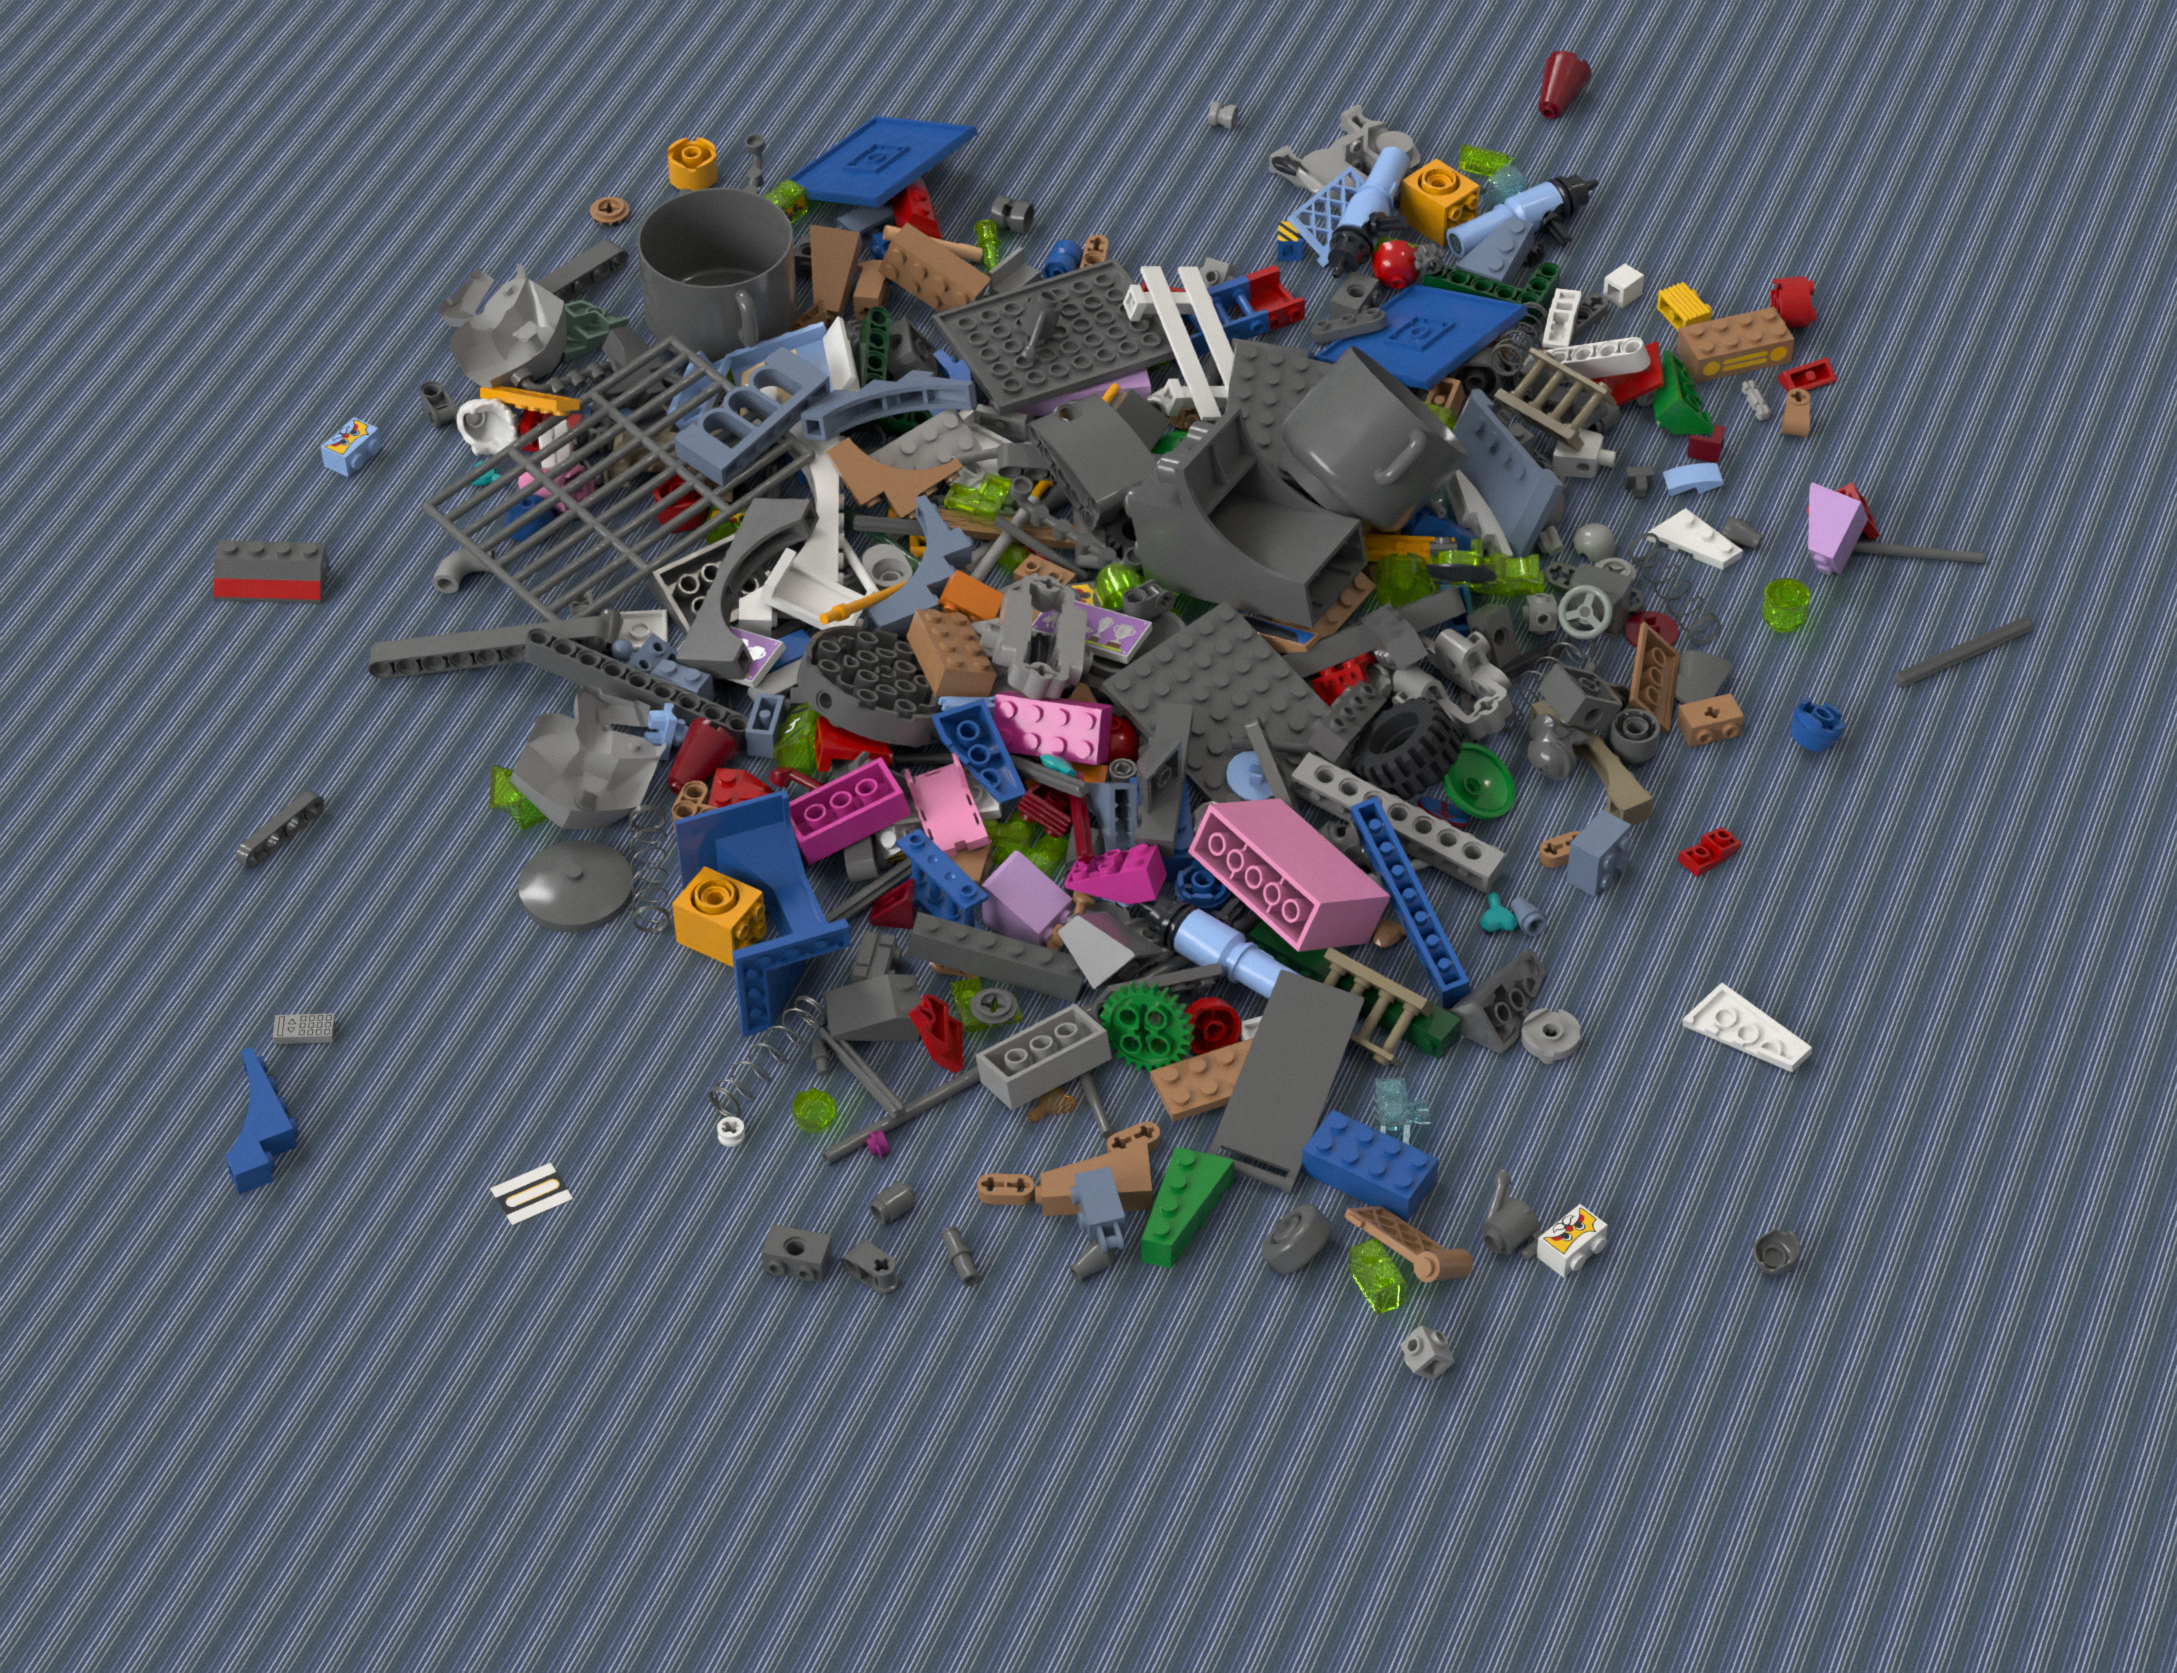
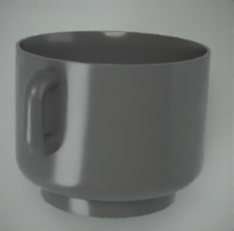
M686 188L682 189L678 196L656 207L645 218L637 237L645 318L651 333L658 342H661L670 335H675L694 352L702 351L709 361L714 363L737 349L754 347L761 341L782 336L791 329L796 319L798 308L793 231L787 215L774 202L756 193L740 189L707 188L692 191ZM673 347L668 349L674 354L680 355V353Z
M1351 345L1284 418L1281 425V433L1288 447L1278 458L1290 475L1326 510L1359 519L1361 521L1363 537H1365L1374 527L1385 532H1395L1404 528L1469 459L1470 453L1453 432L1408 388L1369 355Z

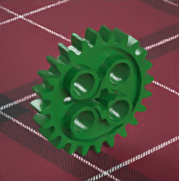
M1143 980L1139 987L1135 981H1132L1128 987L1123 984L1118 991H1114L1103 1005L1105 1009L1100 1014V1017L1104 1021L1101 1026L1107 1030L1108 1040L1112 1042L1110 1050L1117 1049L1119 1051L1116 1059L1123 1056L1126 1057L1125 1065L1127 1067L1134 1062L1136 1063L1137 1071L1144 1065L1148 1073H1150L1155 1067L1158 1069L1182 1061L1191 1049L1190 1044L1195 1038L1191 1032L1194 1030L1195 1025L1188 1022L1192 1018V1014L1183 1013L1187 1004L1178 1005L1176 1003L1179 998L1178 994L1172 997L1168 996L1169 987H1166L1161 992L1157 982L1149 988L1146 980Z

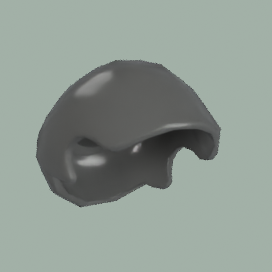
M1775 1228L1759 1236L1753 1244V1260L1760 1270L1766 1274L1774 1276L1791 1272L1799 1262L1800 1241L1792 1231L1784 1233Z

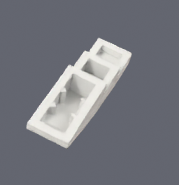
M1556 288L1555 296L1549 309L1542 347L1554 349L1569 347L1580 306L1581 291Z
M1458 469L1445 484L1458 524L1463 528H1470L1471 532H1474L1485 542L1483 549H1487L1494 571H1499V566L1497 565L1508 564L1513 557L1510 546L1492 510L1477 489Z

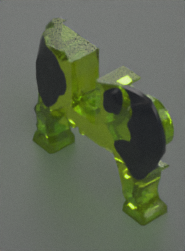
M1482 538L1471 539V552L1441 551L1438 553V557L1430 555V564L1426 565V571L1430 575V585H1433L1432 589L1435 593L1440 591V586L1456 585L1469 586L1470 596L1509 598L1545 593L1544 570H1539V555H1530L1527 558H1507L1504 553L1492 552V556L1483 557Z

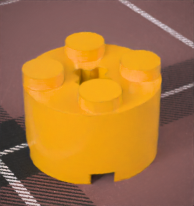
M696 137V141H688V138H683L670 145L667 160L669 180L673 186L680 190L687 188L695 191L707 189L718 181L717 154L713 143L704 138Z

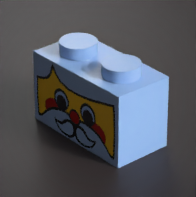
M353 417L321 446L324 466L349 478L381 448L379 430L377 427Z

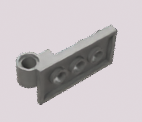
M1220 963L1133 981L1139 987L1143 980H1146L1149 988L1157 982L1161 992L1166 987H1169L1168 996L1170 997L1178 994L1180 998V995L1190 993L1191 997L1207 993V989L1215 985V981L1223 973ZM1132 981L1108 986L1097 998L1096 1004L1088 1012V1015L1101 1025L1103 1021L1098 1017V1012L1104 1011L1103 1005L1114 991H1118L1123 984L1128 987Z

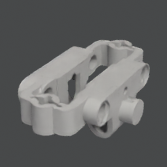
M1047 575L1040 576L1039 578L1025 576L1018 591L1007 588L1001 604L998 625L986 623L980 640V647L993 650V669L1001 674H1008L1010 686L1022 690L1027 697L1035 700H1040L1044 697L1051 699L1060 698L1064 688L1070 685H1078L1081 674L1088 675L1093 660V652L1085 650L1087 610L1074 607L1075 592L1073 589L1061 585L1056 578ZM1033 608L1040 612L1059 611L1048 645L1046 664L1042 662H1034L1031 665L1024 663L1031 641Z
M1449 628L1442 631L1435 641L1422 633H1417L1429 654L1425 657L1431 664L1441 670L1442 675L1475 697H1481L1475 703L1474 712L1469 716L1460 707L1451 702L1440 681L1418 667V661L1400 671L1385 667L1393 677V687L1388 696L1393 705L1399 702L1404 703L1407 699H1417L1418 697L1435 700L1451 718L1460 733L1471 740H1478L1486 734L1499 732L1505 726V719L1513 712V706L1507 693L1511 688V683L1500 669L1489 663L1486 654L1491 650V647L1486 638L1477 631H1474L1465 638ZM1432 686L1435 695L1429 691V687Z

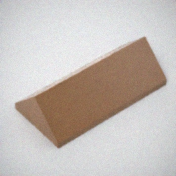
M1644 622L1640 625L1628 709H1642L1650 712L1659 721V733L1666 734L1670 732L1680 653Z

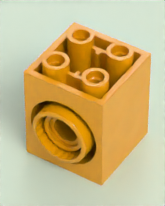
M1436 158L1402 180L1400 215L1406 216V224L1444 247L1448 244V229L1478 217L1480 185Z
M705 866L672 903L676 941L733 968L732 951L754 945L765 936L767 931L763 892Z

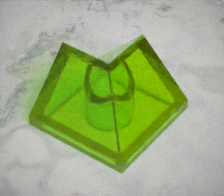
M494 765L491 769L489 808L509 813L522 831L548 819L510 782L514 770Z

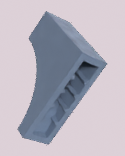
M1123 782L1087 783V787L1090 788L1088 811L1093 813L1099 822L1105 851L1132 849L1137 845V843H1134L1135 827L1137 826V784Z

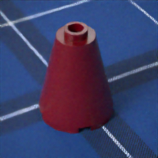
M1555 51L1545 61L1538 109L1546 118L1555 119L1560 117L1590 81L1592 72L1589 64L1584 59L1582 62L1576 58L1577 54L1573 52Z
M699 717L692 721L667 778L670 784L669 789L678 796L685 784L691 781L705 783L715 775L716 768H723L739 753V751H736L739 746L735 739L722 727L719 726L716 730L709 726L712 721Z

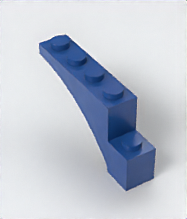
M1425 506L1402 528L1409 536L1455 538V541H1457L1458 561L1467 565L1475 564L1485 545V542L1474 532L1461 527L1446 517H1437Z
M252 1047L241 1050L243 1065L250 1086L248 1113L243 1129L230 1153L224 1154L229 1175L239 1194L273 1182L271 1169L275 1168V1163L272 1157L297 1148L295 1135L299 1134L294 1118H288L286 1115L288 1108L284 1098H277L276 1096L278 1089L273 1077H267L265 1074L268 1070L263 1057H257Z

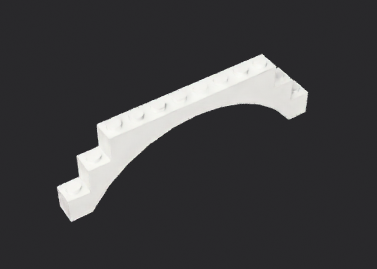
M776 386L760 389L761 392L783 405L782 396H777ZM759 419L752 422L756 427L762 423ZM800 420L789 431L816 454L815 459L801 468L806 476L814 496L815 510L819 520L811 537L807 539L805 546L795 557L794 563L843 586V573H838V569H843L844 553H838V549H843L844 533L838 532L839 529L844 528V513H839V510H844V494L839 493V490H844V482L828 459L826 452L844 441L845 436L837 434L828 441L805 439L802 421ZM780 437L776 442L780 444L784 440ZM794 448L787 451L794 460L801 456ZM762 586L739 599V629L771 638V628H777V618H798L760 601L764 587Z

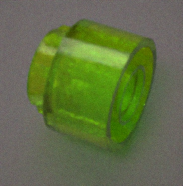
M1119 563L1111 564L1099 572L1094 584V592L1100 607L1109 610L1123 606L1124 592L1142 583L1138 573L1133 568Z
M1778 578L1769 582L1765 586L1761 608L1763 620L1773 630L1782 633L1792 632L1801 627L1808 618L1811 599L1809 588L1801 581L1792 578Z

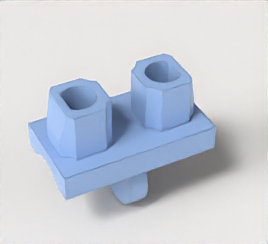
M665 703L663 711L650 710L648 715L649 729H658L659 731L658 733L645 732L643 738L655 746H661L666 741V748L660 760H668L671 745L679 746L683 742L689 728L685 725L683 719L677 720V717L673 715V703Z

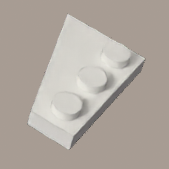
M1686 508L1648 531V533L1656 534L1661 542L1669 544V549L1676 552L1680 549L1693 554L1694 559L1721 570L1742 558V549ZM1647 537V540L1656 543L1654 537Z

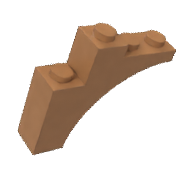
M850 437L826 452L828 459L860 509L865 505L868 509L882 501L880 496L884 495L896 516L901 519L916 518V498L922 495L931 496L938 491L936 486L944 481L947 484L955 481L961 476L959 472L963 468L958 458L930 469L905 470L894 468L866 455L851 441Z

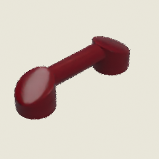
M794 767L775 768L771 770L769 781L772 784L784 788L789 787L791 781L812 791L825 785L795 770L796 768Z

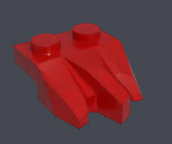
M716 768L708 805L721 808L775 793V791L748 771Z
M933 994L923 995L921 1004H918L909 1011L908 1015L919 1031L932 1060L955 1074L963 1068L962 1023L949 1015V1004Z

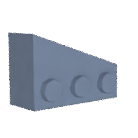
M1510 216L1456 264V268L1511 285L1535 243L1533 223Z

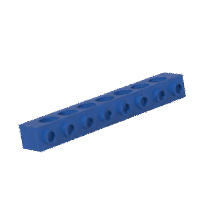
M1376 796L1350 806L1351 820H1354L1358 827L1364 850L1384 890L1390 895L1389 900L1443 1009L1458 1003L1470 992V982L1378 797Z

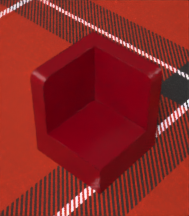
M1715 425L1711 438L1691 435L1687 457L1718 463L1724 446L1726 427Z

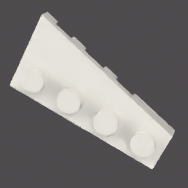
M1724 983L1716 987L1682 1019L1684 1027L1790 1072H1793L1812 1054V1047Z

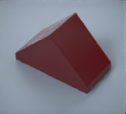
M911 878L874 901L869 923L873 926L913 929L918 910L916 880Z

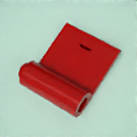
M1657 341L1645 346L1651 362L1643 371L1589 380L1596 384L1599 382L1606 384L1612 390L1611 395L1617 402L1616 405L1618 407L1664 386L1660 349Z

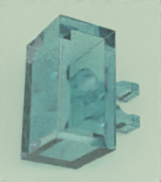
M1405 1078L1375 1079L1374 1107L1377 1130L1409 1145L1410 1122L1429 1124V1112H1419L1428 1111V1099L1408 1102Z

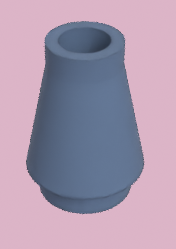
M1517 897L1512 901L1510 907L1517 918L1521 931L1530 936L1541 934L1547 926L1545 913L1529 903L1524 897Z

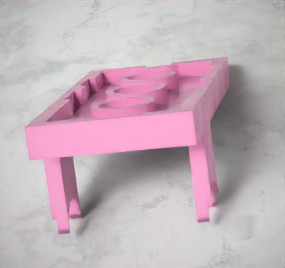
M956 752L952 753L953 764L915 776V785L909 769H906V774H904L925 834L929 838L933 836L934 840L932 841L949 858L958 855V850L967 848L970 851L990 844Z

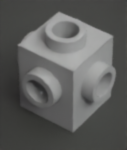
M1206 257L1204 266L1200 268L1199 272L1206 288L1235 279L1234 275L1237 267Z
M1546 593L1526 595V606H1522V622L1527 623L1529 631L1541 635L1548 634L1549 631H1556L1557 622H1559V605L1556 604L1554 595Z
M1421 1325L1400 1344L1405 1354V1363L1412 1370L1413 1374L1432 1381L1455 1362L1447 1346L1448 1340L1439 1330H1433Z

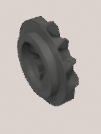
M987 988L978 992L972 998L970 1008L972 1017H976L979 1024L987 1023L991 1028L993 1024H1000L1003 1027L1005 1021H1013L1014 1014L1018 1011V1004L1011 992L1002 988ZM997 1002L998 1008L996 1012L992 1013L990 1009Z

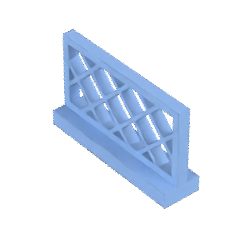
M1351 165L1287 218L1320 255L1317 261L1322 267L1329 263V242L1335 231L1331 230V221L1339 222L1349 202H1346L1345 193L1357 194L1358 189L1365 184V181ZM1347 175L1355 183V188L1345 186V177ZM1329 190L1339 191L1340 200L1330 199ZM1314 202L1324 204L1325 213L1316 212ZM1330 205L1340 207L1341 216L1332 215ZM1297 216H1309L1310 226L1303 225ZM1315 218L1325 219L1326 229L1316 227ZM1316 233L1326 235L1325 246H1322L1316 239Z

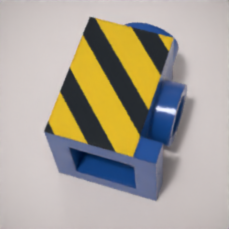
M1279 221L1277 260L1303 261V236L1290 222Z

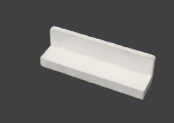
M837 317L822 338L833 390L857 392L860 390L850 340L847 339L843 318Z

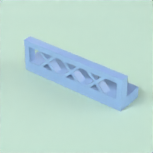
M702 351L697 352L701 358L726 378L732 364V360L728 356L711 363ZM689 362L683 378L697 369L691 362ZM707 375L673 398L667 414H670L715 382ZM719 393L675 422L676 426L680 430H685L689 425L698 421L703 413L712 409Z

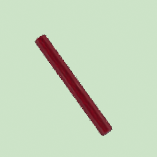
M1077 772L1076 778L1084 781L1083 772ZM1069 794L1077 860L1084 862V864H1090V860L1094 859L1087 796L1085 794L1084 798H1079Z

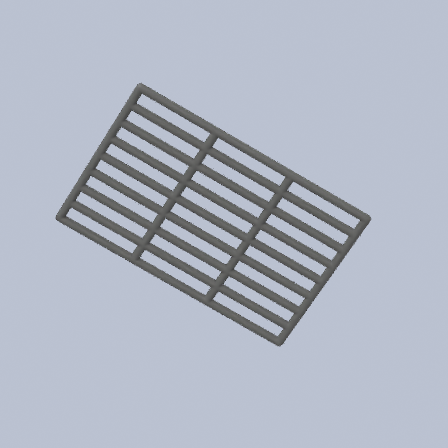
M670 335L577 398L579 399L580 409L593 402L600 408L598 411L527 458L520 452L521 449L578 410H571L569 415L566 416L552 415L422 504V510L547 622L561 620L556 613L627 563L631 562L639 569L569 619L584 618L596 614L650 576L653 571L667 564L751 504L753 498L762 497L815 459L816 454L788 430L781 437L784 440L783 442L748 465L726 486L722 487L720 485L712 491L704 484V482L710 479L701 472L694 475L687 469L690 466L682 459L677 461L669 454L675 450V437L662 446L657 444L652 438L720 391L725 390L728 393L737 387L678 337ZM673 347L680 353V355L611 402H608L601 396L669 348ZM688 361L697 367L696 370L627 417L618 410ZM707 375L715 382L645 431H642L635 425ZM723 403L717 408H723ZM746 408L749 412L742 416L750 423L756 419L763 422L768 418L752 408ZM610 416L617 422V424L544 473L536 466L606 417ZM723 429L713 437L723 443L735 434ZM625 430L634 437L561 488L553 481ZM642 445L651 452L578 503L570 496ZM791 448H794L801 454L796 460L732 505H729L721 498ZM509 457L518 464L447 514H442L436 508ZM661 460L668 466L663 472L595 518L587 511L657 461ZM528 472L535 478L534 481L464 529L460 530L453 523L524 473ZM678 475L685 481L683 485L614 533L605 526V524L674 476ZM542 487H545L552 493L548 498L481 544L477 545L470 539L475 533ZM694 489L703 496V498L630 548L622 541ZM559 502H562L569 508L568 511L497 560H494L487 554L488 551ZM711 504L721 511L649 563L639 556ZM576 517H579L586 523L585 526L513 576L504 569V567ZM596 532L604 539L531 591L521 584L592 533ZM611 547L621 554L550 605L546 606L538 599Z

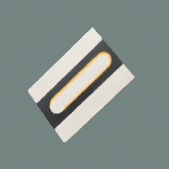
M551 1163L490 1188L512 1225L573 1199Z

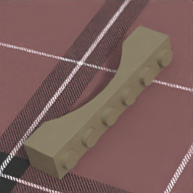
M1544 700L1531 705L1530 724L1537 716L1550 714L1555 717L1558 725L1567 729L1570 727L1559 719L1560 715L1558 712L1548 706ZM1573 725V728L1583 731L1590 737L1588 744L1573 745L1572 749L1575 754L1588 762L1602 779L1607 795L1606 812L1631 824V826L1649 819L1653 804L1650 792L1637 782L1634 774L1622 765L1619 757L1607 748L1600 736H1597L1592 730L1588 731L1580 726Z

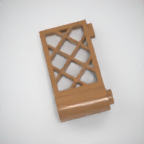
M1382 1206L1348 1208L1344 1217L1351 1223L1362 1228L1414 1263V1272L1423 1282L1463 1279L1469 1276L1472 1271L1473 1259L1467 1250L1462 1248L1445 1249Z

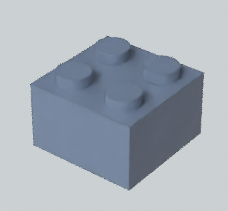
M1602 809L1570 843L1567 882L1594 897L1602 889H1607L1611 885L1613 878L1619 872L1622 873L1629 864L1628 850L1632 842V838H1630L1631 824Z

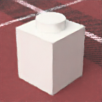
M1623 264L1605 277L1603 295L1612 303L1623 308L1642 295L1644 275L1627 264Z

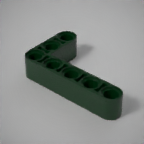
M1552 262L1540 264L1523 289L1447 265L1442 266L1441 270L1436 274L1424 275L1423 285L1521 305L1535 302L1546 310L1555 296L1556 288L1559 289L1560 267ZM1527 308L1528 314L1535 316L1538 320L1543 315L1539 310ZM1524 316L1519 320V322H1525L1531 326L1537 323L1534 318Z
M881 306L872 307L860 326L857 363L860 389L873 380L886 381L890 314ZM929 410L911 411L874 419L871 422L879 425L886 434L902 436L919 426V424L921 425L931 419L933 415Z

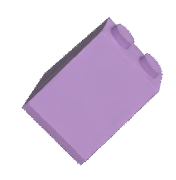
M1812 482L1809 495L1808 550L1818 571L1826 575L1834 573L1840 576L1868 518L1861 501Z
M1016 850L981 885V889L989 898L982 903L983 924L1013 939L1046 947L1052 930L1058 924L1065 926L1064 921L1074 914L1072 898Z

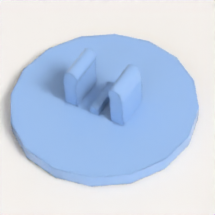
M1245 751L1234 756L1228 764L1226 772L1227 783L1233 793L1246 801L1272 798L1273 793L1255 751Z

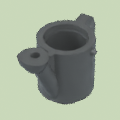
M1042 290L1033 293L1024 317L1020 319L1021 329L1030 336L1028 345L1021 352V356L1024 358L1036 360L1038 340H1047L1053 334H1056L1055 328L1063 309V303L1055 293Z
M1500 1169L1495 1175L1496 1189L1485 1223L1482 1225V1239L1492 1252L1509 1255L1524 1241L1531 1238L1532 1242L1521 1250L1522 1257L1525 1260H1530L1537 1254L1538 1238L1543 1233L1539 1229V1221L1534 1211L1525 1202L1519 1199H1511L1509 1195L1511 1178L1505 1170Z

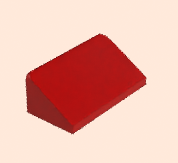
M1828 357L1783 371L1777 377L1787 392L1794 388L1809 391L1837 381Z

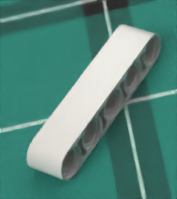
M1638 337L1546 350L1555 357L1556 361L1588 379L1640 372L1646 369L1651 362L1643 341ZM1531 353L1523 363V366L1534 360ZM1548 370L1551 379L1555 373ZM1563 379V381H1562L1561 383H1565V382H1569V381L1566 380V379Z

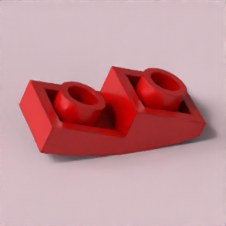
M1720 827L1703 834L1700 844L1680 851L1677 861L1697 877L1729 858L1741 847L1742 843L1729 831Z

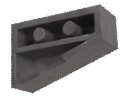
M1388 603L1361 618V621L1376 647L1373 653L1379 664L1400 671L1429 654L1416 630L1405 619L1399 621L1400 613L1398 611L1395 612L1392 605Z

